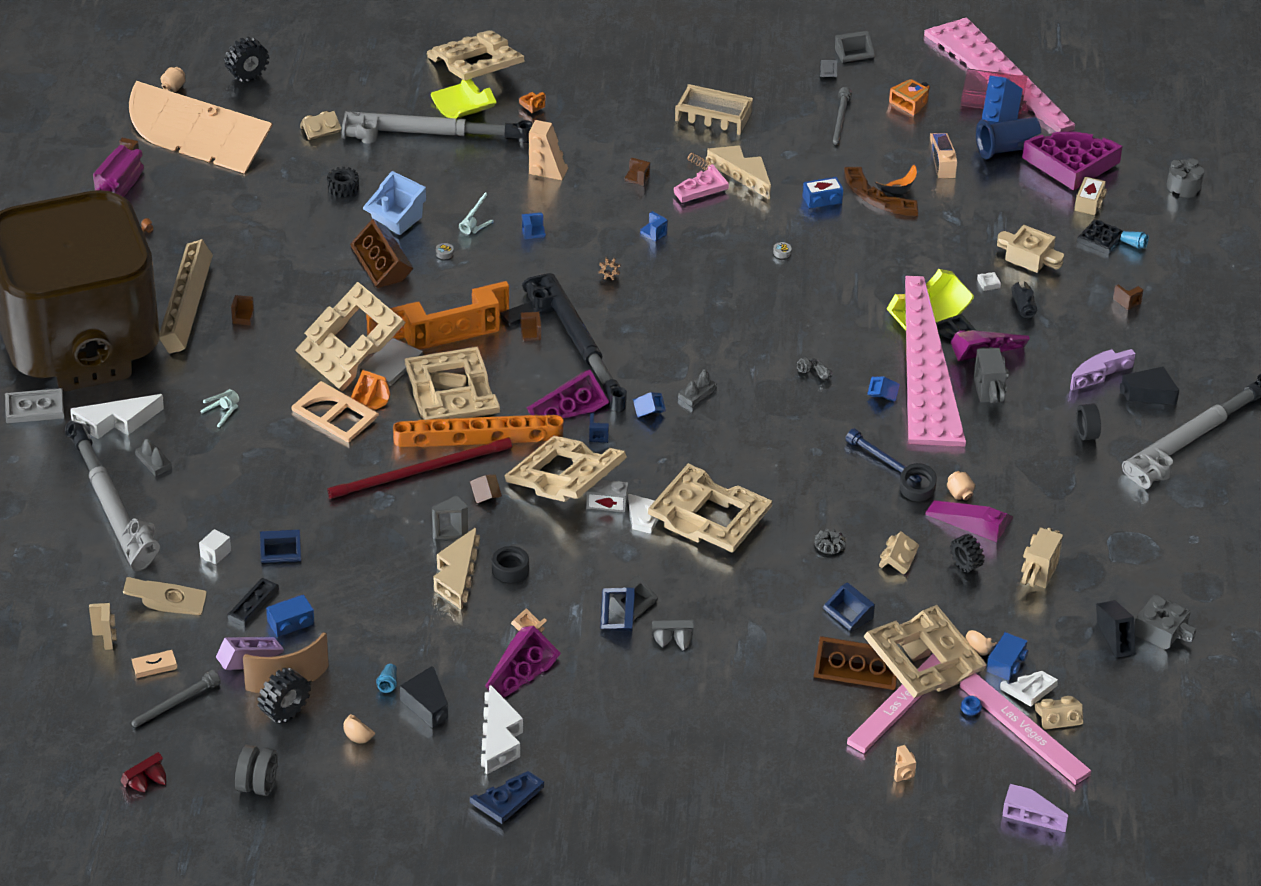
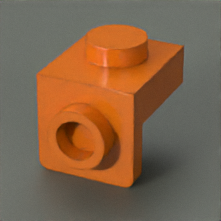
M531 92L519 98V104L531 113H534L545 107V93L541 92L536 95Z

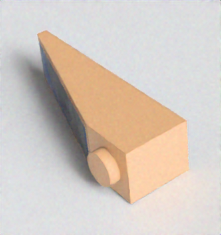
M930 133L938 178H955L957 158L948 134Z

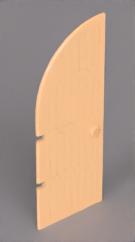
M136 81L130 95L129 112L132 123L138 133L147 141L174 152L179 147V153L209 163L214 158L213 164L244 174L247 172L273 126L270 122Z

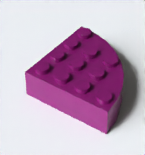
M1053 132L1051 136L1044 137V135H1039L1024 142L1022 158L1070 189L1075 190L1082 185L1085 177L1094 179L1119 164L1123 146L1106 138L1102 140L1093 138V134Z

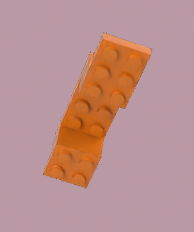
M507 281L474 288L472 289L471 305L426 315L419 301L390 308L406 322L392 338L397 340L405 338L408 345L422 350L498 332L500 312L509 309V284ZM366 314L368 336L378 323Z

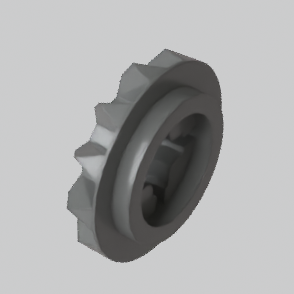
M826 529L825 532L819 531L818 535H815L814 544L823 553L835 554L845 548L846 537H843L842 532L836 533L835 529L833 531Z

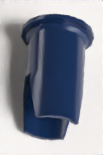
M1035 117L989 123L985 119L980 120L976 127V143L979 153L984 159H989L996 153L1024 150V142L1042 133L1041 126Z

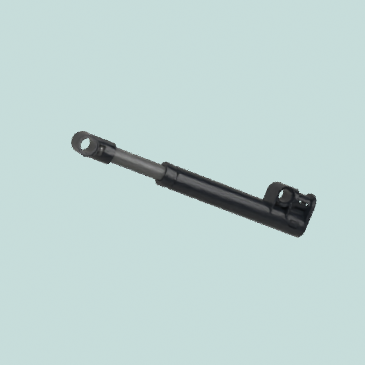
M546 273L524 280L522 289L528 293L534 308H554L585 363L592 366L601 381L602 389L610 401V409L615 412L624 411L627 403V390L620 387L617 380L612 378L602 361L601 351L556 276L552 273Z

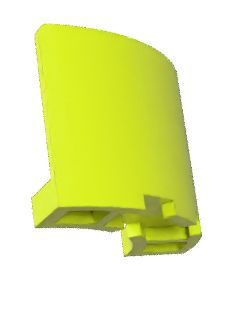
M462 79L461 84L431 93L435 105L447 118L463 117L492 108L496 104L491 89L486 88L479 92V88L472 79L465 81Z
M938 269L936 274L926 283L935 322L961 314L974 298L970 290L952 271ZM895 294L887 310L906 330L905 294Z

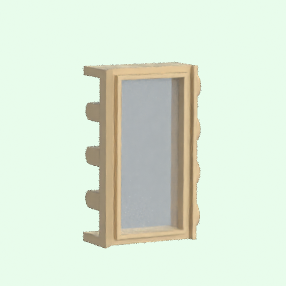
M688 84L680 102L676 105L675 121H679L683 112H688V121L694 123L696 114L705 116L704 123L706 126H711L713 118L721 119V128L723 130L728 128L729 121L737 123V134L740 135L752 113L753 98Z

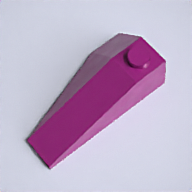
M962 330L955 334L951 345L959 362L976 358L977 349L981 347L986 349L988 347L1000 348L1001 352L1023 348L1030 338L1027 335L975 330L966 332Z
M587 370L527 407L530 415H558L562 418L594 412L609 403L592 371Z
M934 500L926 511V515L994 542L999 540L1013 519L1012 515L991 507Z
M534 625L523 627L508 645L485 687L489 690L491 685L505 698L526 682L531 681L540 673L548 670L561 653Z

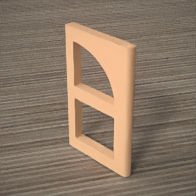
M322 381L292 406V411L348 443L379 416V413ZM319 401L338 402L321 418L305 409V407ZM348 407L364 417L349 431L345 432L330 422Z

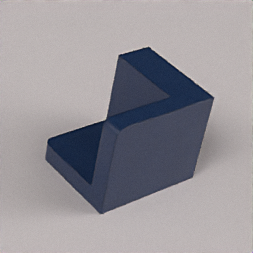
M590 413L589 442L608 443L609 423H594V413Z

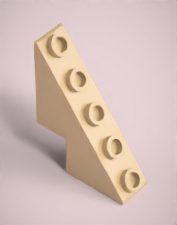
M740 146L707 149L706 161L709 162L708 164H713L717 170L770 199L771 184L761 157L744 158Z
M476 528L437 554V569L440 572L434 576V591L459 609L463 608L464 602H468L467 588L471 587L470 574L474 573V562L472 561L477 558V549L475 547H479L480 535H476Z

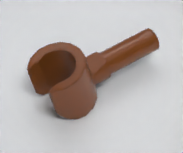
M145 218L141 222L143 233L145 231L152 232L154 228L152 221L149 218Z

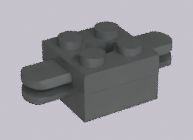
M981 347L977 349L974 373L980 402L996 403L998 401L1003 403L1004 393L1007 392L1005 379H1008L1009 376L1008 368H1005V357L1001 355L1000 348L988 347L986 349Z

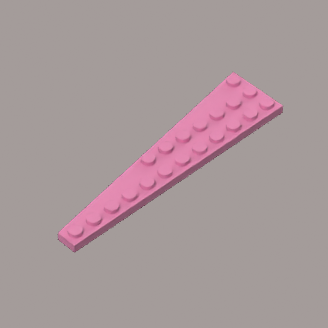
M962 18L925 30L924 35L937 45L941 44L944 46L945 51L955 54V58L959 61L966 62L967 67L974 70L986 81H989V76L1004 77L1023 88L1021 96L1023 108L1027 111H1033L1038 119L1042 120L1056 132H1069L1075 129V124L968 18Z
M906 276L908 444L965 447L966 440L924 276Z

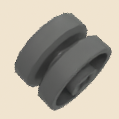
M245 745L239 755L236 767V790L248 793L253 789L257 795L268 796L273 788L277 774V751L264 748L260 752L258 746Z

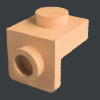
M526 608L511 624L518 631L523 627L534 625L542 633L545 630L543 625L547 620L544 618L539 621Z
M905 745L897 747L896 763L898 765L895 767L894 779L896 782L915 776L916 761L913 753L909 752Z

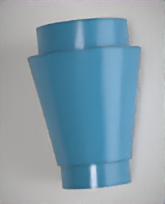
M1123 231L1121 234V242L1138 249L1146 248L1148 245L1149 236L1145 232Z
M387 664L377 678L376 684L380 691L389 693L396 688L397 667L395 665Z

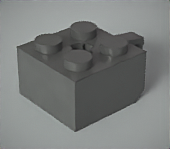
M1155 594L1137 615L1134 624L1135 636L1162 649L1170 648L1177 638L1191 643L1195 638L1196 629L1188 625L1190 610Z

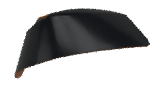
M913 165L908 174L902 179L892 181L886 185L877 182L875 184L884 191L893 194H905L910 190L916 178V166Z

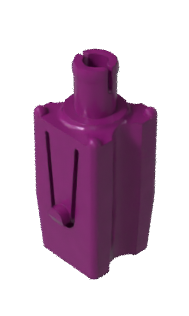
M124 145L118 146L93 174L95 190L110 191L124 197L144 170V165L140 161L143 156L142 151L139 149L129 150Z

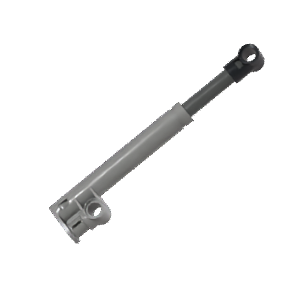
M346 111L342 125V139H346V136L357 137V139H361L364 143H373L377 140L378 131L454 136H465V133L505 136V138L518 139L521 143H529V131L533 124L528 120L502 125L466 122V119Z
M1261 374L1257 376V381L1245 387L1242 393L1221 406L1215 405L1123 462L1122 469L1125 475L1145 489L1151 487L1152 482L1155 480L1163 481L1169 479L1173 460L1170 457L1171 454L1226 421L1229 414L1248 402H1254L1261 398Z
M70 420L66 424L65 435L72 438L76 449L81 452L90 471L89 479L132 570L142 571L149 566L160 549L158 541L153 539L154 524L138 519H130L107 469L101 466L94 452L93 442L90 437V426Z

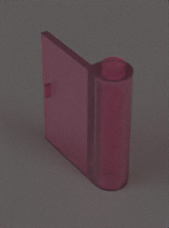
M967 69L961 106L984 109L989 76L1008 78L1023 88L1019 114L1026 110L1027 101H1024V94L1028 76Z

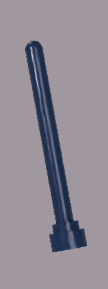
M855 428L848 432L846 436L847 442L852 445L862 446L902 473L906 467L905 465L863 439L861 432ZM920 475L909 477L917 483L922 481Z

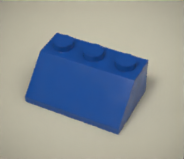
M989 76L982 120L985 119L989 123L1018 119L1023 88L1008 78Z

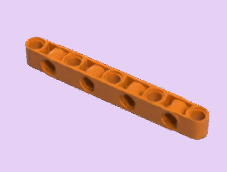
M525 415L400 421L393 425V441L398 447L489 444L507 437L510 438L512 443L548 441L553 436L563 437L564 420L558 415Z

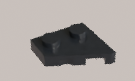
M962 314L936 322L938 334L951 340L959 331H977Z

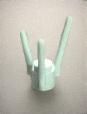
M487 193L483 194L474 208L471 209L466 218L459 224V228L463 233L470 234L473 232L475 234L478 230L494 222L489 220L477 226V220L473 217L486 198Z
M231 389L203 400V403H208L219 399L202 409L201 413H205L218 405L225 409L230 408L218 423L217 427L219 428L231 413L238 408L239 396Z

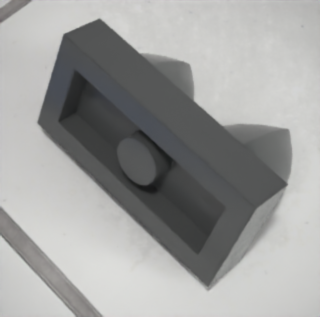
M704 369L697 380L691 381L685 389L678 393V399L693 407L717 389V383L710 380L708 371Z
M145 439L142 446L135 449L136 456L154 476L172 469L171 462L150 440Z
M693 620L652 622V636H654L661 647H665L669 643L672 635H674L676 643L683 651L689 646L694 629Z

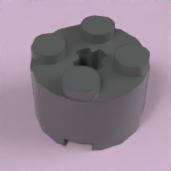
M1191 158L1189 160H1173L1171 162L1167 178V189L1171 193L1174 191L1179 193L1180 197L1189 198L1196 196L1197 192L1201 191L1204 169L1198 164V160Z

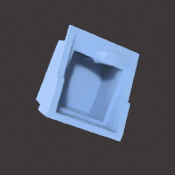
M392 171L380 184V188L364 205L363 210L371 213L372 219L384 224L389 230L400 235L422 218L423 203L426 201V187Z

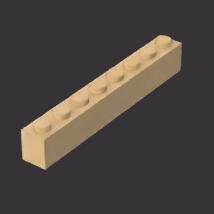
M203 239L186 245L162 323L159 340L169 354L180 352L187 345L213 256Z

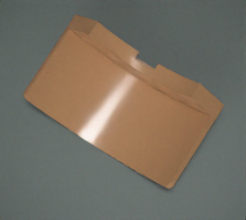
M323 632L312 644L291 654L276 657H258L245 654L243 656L245 690L259 693L265 687L263 684L266 681L269 682V677L271 675L275 676L276 671H282L283 668H292L306 678L307 681H315L329 667L327 633Z

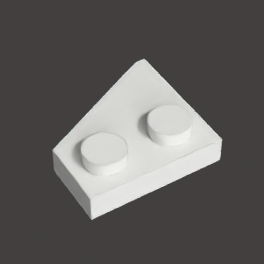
M628 494L632 529L649 534L652 533L658 519L648 514V508L655 500Z
M1039 671L1032 675L1018 677L1017 682L1010 684L1007 681H1003L1000 683V689L1025 704L1032 706L1058 686V679L1043 671Z

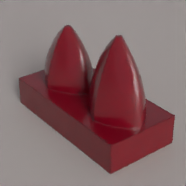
M157 752L125 771L120 780L123 786L127 787L130 785L137 791L146 792L147 780L145 775L159 784L166 785V773L161 764L163 760L161 754Z

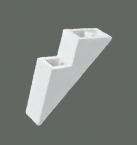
M158 394L72 408L71 418L72 421L89 425L91 429L90 435L97 439L114 427L129 435L164 409L163 395Z
M491 685L489 686V692H485V704H488V707H484V720H487V723H483V735L487 736L482 738V751H486V754H481V767H485L486 774L520 757V742L515 737L523 733V718Z

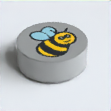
M785 242L777 243L774 245L773 254L781 259L788 258L791 255V246Z
M441 243L436 246V256L438 258L449 259L453 256L454 248L451 244Z

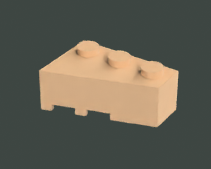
M535 120L529 131V174L563 180L568 166L563 160L562 150L559 149L558 138L553 124Z

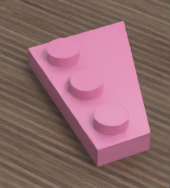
M712 164L708 166V170L698 172L695 178H689L674 187V194L683 203L729 189V183Z

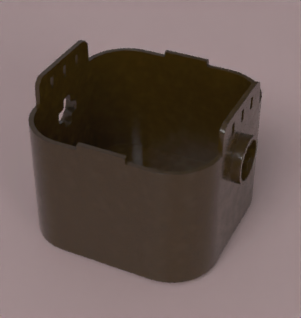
M87 191L12 206L0 211V332L11 362L16 369L33 377H56L58 387L63 388L64 392L128 378L132 374L131 360L141 358L150 353L160 339L152 253L132 204L125 197L110 191ZM96 340L99 345L105 344L103 348L97 349L96 356L87 357L86 352L78 353L79 349L86 347L85 343ZM111 369H115V374H111ZM92 373H96L97 378H93ZM74 377H78V382H74Z

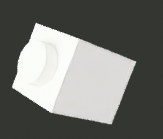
M214 529L199 542L200 557L215 565L218 564L231 552L230 537Z

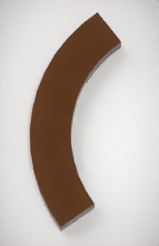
M844 167V174L848 185L856 195L867 203L891 213L918 216L917 200L885 196V193L868 184L862 167Z

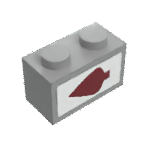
M599 480L595 486L587 490L586 509L625 513L628 500V482Z

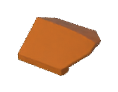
M362 370L351 398L374 411L385 406L390 398L386 378Z

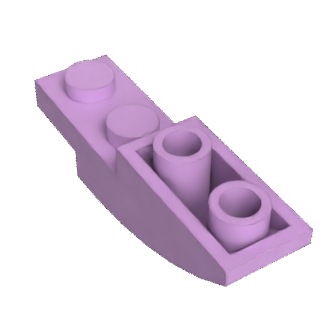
M1111 349L1093 356L1074 371L1070 389L1076 390L1104 382L1105 375L1133 368L1136 353L1132 349L1120 353H1115Z

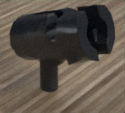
M1025 281L1024 287H1021L1019 282L1015 283L1011 292L1020 315L1023 318L1033 317L1038 311L1034 300V291Z

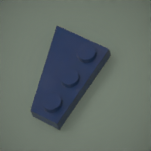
M527 771L507 780L506 784L494 788L493 786L486 789L487 792L478 796L475 794L471 796L470 803L503 824L544 788V781Z

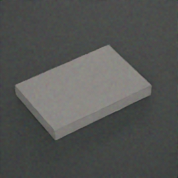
M392 338L379 352H376L360 367V373L362 370L383 376L390 387L407 372L405 358L423 356V351Z
M63 388L5 393L6 423L63 419Z

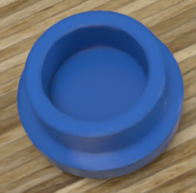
M967 696L961 702V710L965 714L976 715L980 713L982 705L977 697Z

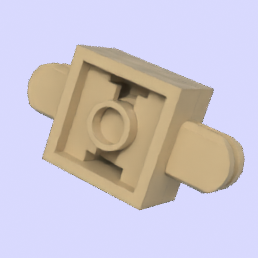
M1023 225L1015 235L1006 231L998 234L997 246L1007 250L1006 261L1037 273L1043 265L1054 269H1059L1063 265L1064 254L1054 250L1055 236Z
M1040 527L1037 535L1033 534L1030 542L1031 546L1026 547L1023 558H1026V561H1024L1021 570L1024 573L1022 584L1027 585L1029 583V586L1033 588L1035 585L1046 588L1059 563L1063 538L1060 531L1055 530L1053 532L1052 528L1044 529Z

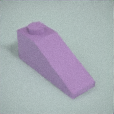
M274 637L224 638L216 658L225 670L244 669L243 656L245 654L258 657H274L283 653L284 649Z
M1010 784L1004 802L1003 817L1062 832L1066 831L1068 814L1032 789Z

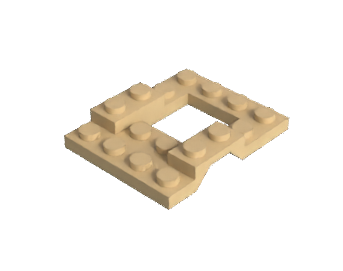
M493 31L481 32L474 37H464L461 41H452L435 46L432 50L427 51L428 58L434 62L444 60L449 71L464 81L525 62L524 55L510 48L508 40ZM484 53H489L493 56L492 59L479 60L473 65L464 61Z
M357 282L334 308L329 306L305 332L307 338L295 351L343 392L356 378L358 365L368 354L379 352L406 322ZM360 308L378 325L367 337L362 334L349 348L335 334Z
M478 347L405 358V366L413 387V395L420 416L424 420L472 418L500 413V406L496 395H492L487 371ZM464 367L469 386L435 392L429 373Z
M553 436L505 475V479L508 483L534 488L538 496L566 502L571 497L578 499L583 496L587 490L595 486L599 480L619 466L627 456L625 451L609 448L603 454L593 453L581 441ZM557 455L572 458L573 464L560 475L539 471Z
M688 463L648 508V514L664 521V527L695 542L704 539L733 553L772 507V500L738 485L729 489L714 483L706 471ZM707 500L726 508L732 504L742 509L727 527L695 514Z
M938 605L922 610L910 621L900 625L897 621H893L867 631L864 636L913 698L936 689L940 692L960 684L961 681L974 673L983 671L987 666ZM922 639L941 663L919 672L896 644L899 643L900 646Z

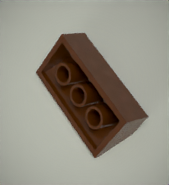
M372 219L350 244L377 288L402 282L414 269L389 228L375 219Z
M820 636L814 677L895 690L897 677L870 644Z

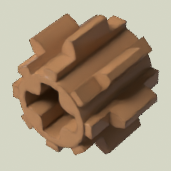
M606 257L604 263L600 262L599 265L602 269L599 270V273L605 275L604 279L610 277L614 280V274H620L618 268L621 264H616V258L609 260ZM608 265L614 267L612 272L606 270Z

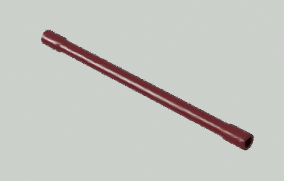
M507 437L465 451L351 483L327 488L330 499L337 498L351 492L464 460L511 449L512 442Z

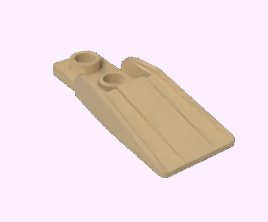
M131 577L126 578L123 593L126 595L142 598L143 604L149 608L163 612L192 615L202 614L207 593L200 589L155 581H143Z

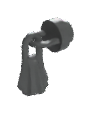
M801 358L797 361L799 372L807 373L810 369L815 368L818 376L824 381L833 375L831 369L815 358Z

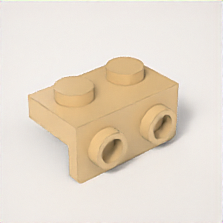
M324 111L317 116H306L300 124L301 129L305 130L308 141L341 132V126L335 111Z
M900 531L896 536L892 535L887 540V548L880 555L881 562L879 566L883 568L889 563L902 574H905L910 568L919 544Z
M110 603L90 604L92 634L94 636L103 635L105 650L113 649V641H117V630L113 629L115 627V614H111Z
M1064 696L1061 700L1043 699L1040 703H1035V711L1041 716L1042 728L1045 730L1083 724L1082 704L1072 696Z

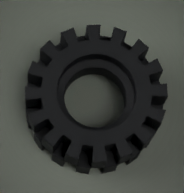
M337 167L336 170L332 169L327 175L329 192L333 193L334 196L338 194V197H341V195L347 197V194L352 196L353 193H357V190H359L358 172L355 169L351 170L350 167L347 169L345 167H342V169Z
M964 534L954 539L950 545L952 550L950 553L954 556L952 557L953 561L956 560V566H960L959 569L964 572H970L981 567L985 561L983 560L985 556L982 554L984 552L983 548L980 549L979 547L981 544L977 543V539L973 538L971 534Z

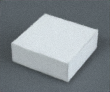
M995 272L978 275L977 280L983 291L1001 288V282Z

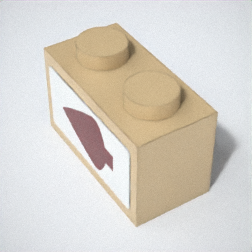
M1085 177L1076 197L1074 211L1095 215L1097 209H1101L1103 199H1105L1107 189H1105L1106 181Z

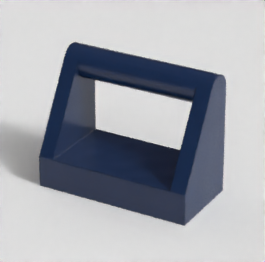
M300 529L261 531V563L301 561ZM296 543L297 554L265 555V544Z
M847 582L825 603L823 609L849 631L853 632L874 619L875 604ZM844 602L858 616L851 622L834 607Z
M635 588L602 589L601 630L633 631ZM610 594L626 595L624 624H609Z

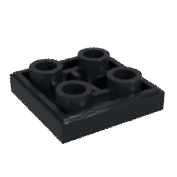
M1094 219L1078 236L1077 242L1109 255L1121 242L1123 230L1106 224L1101 220Z

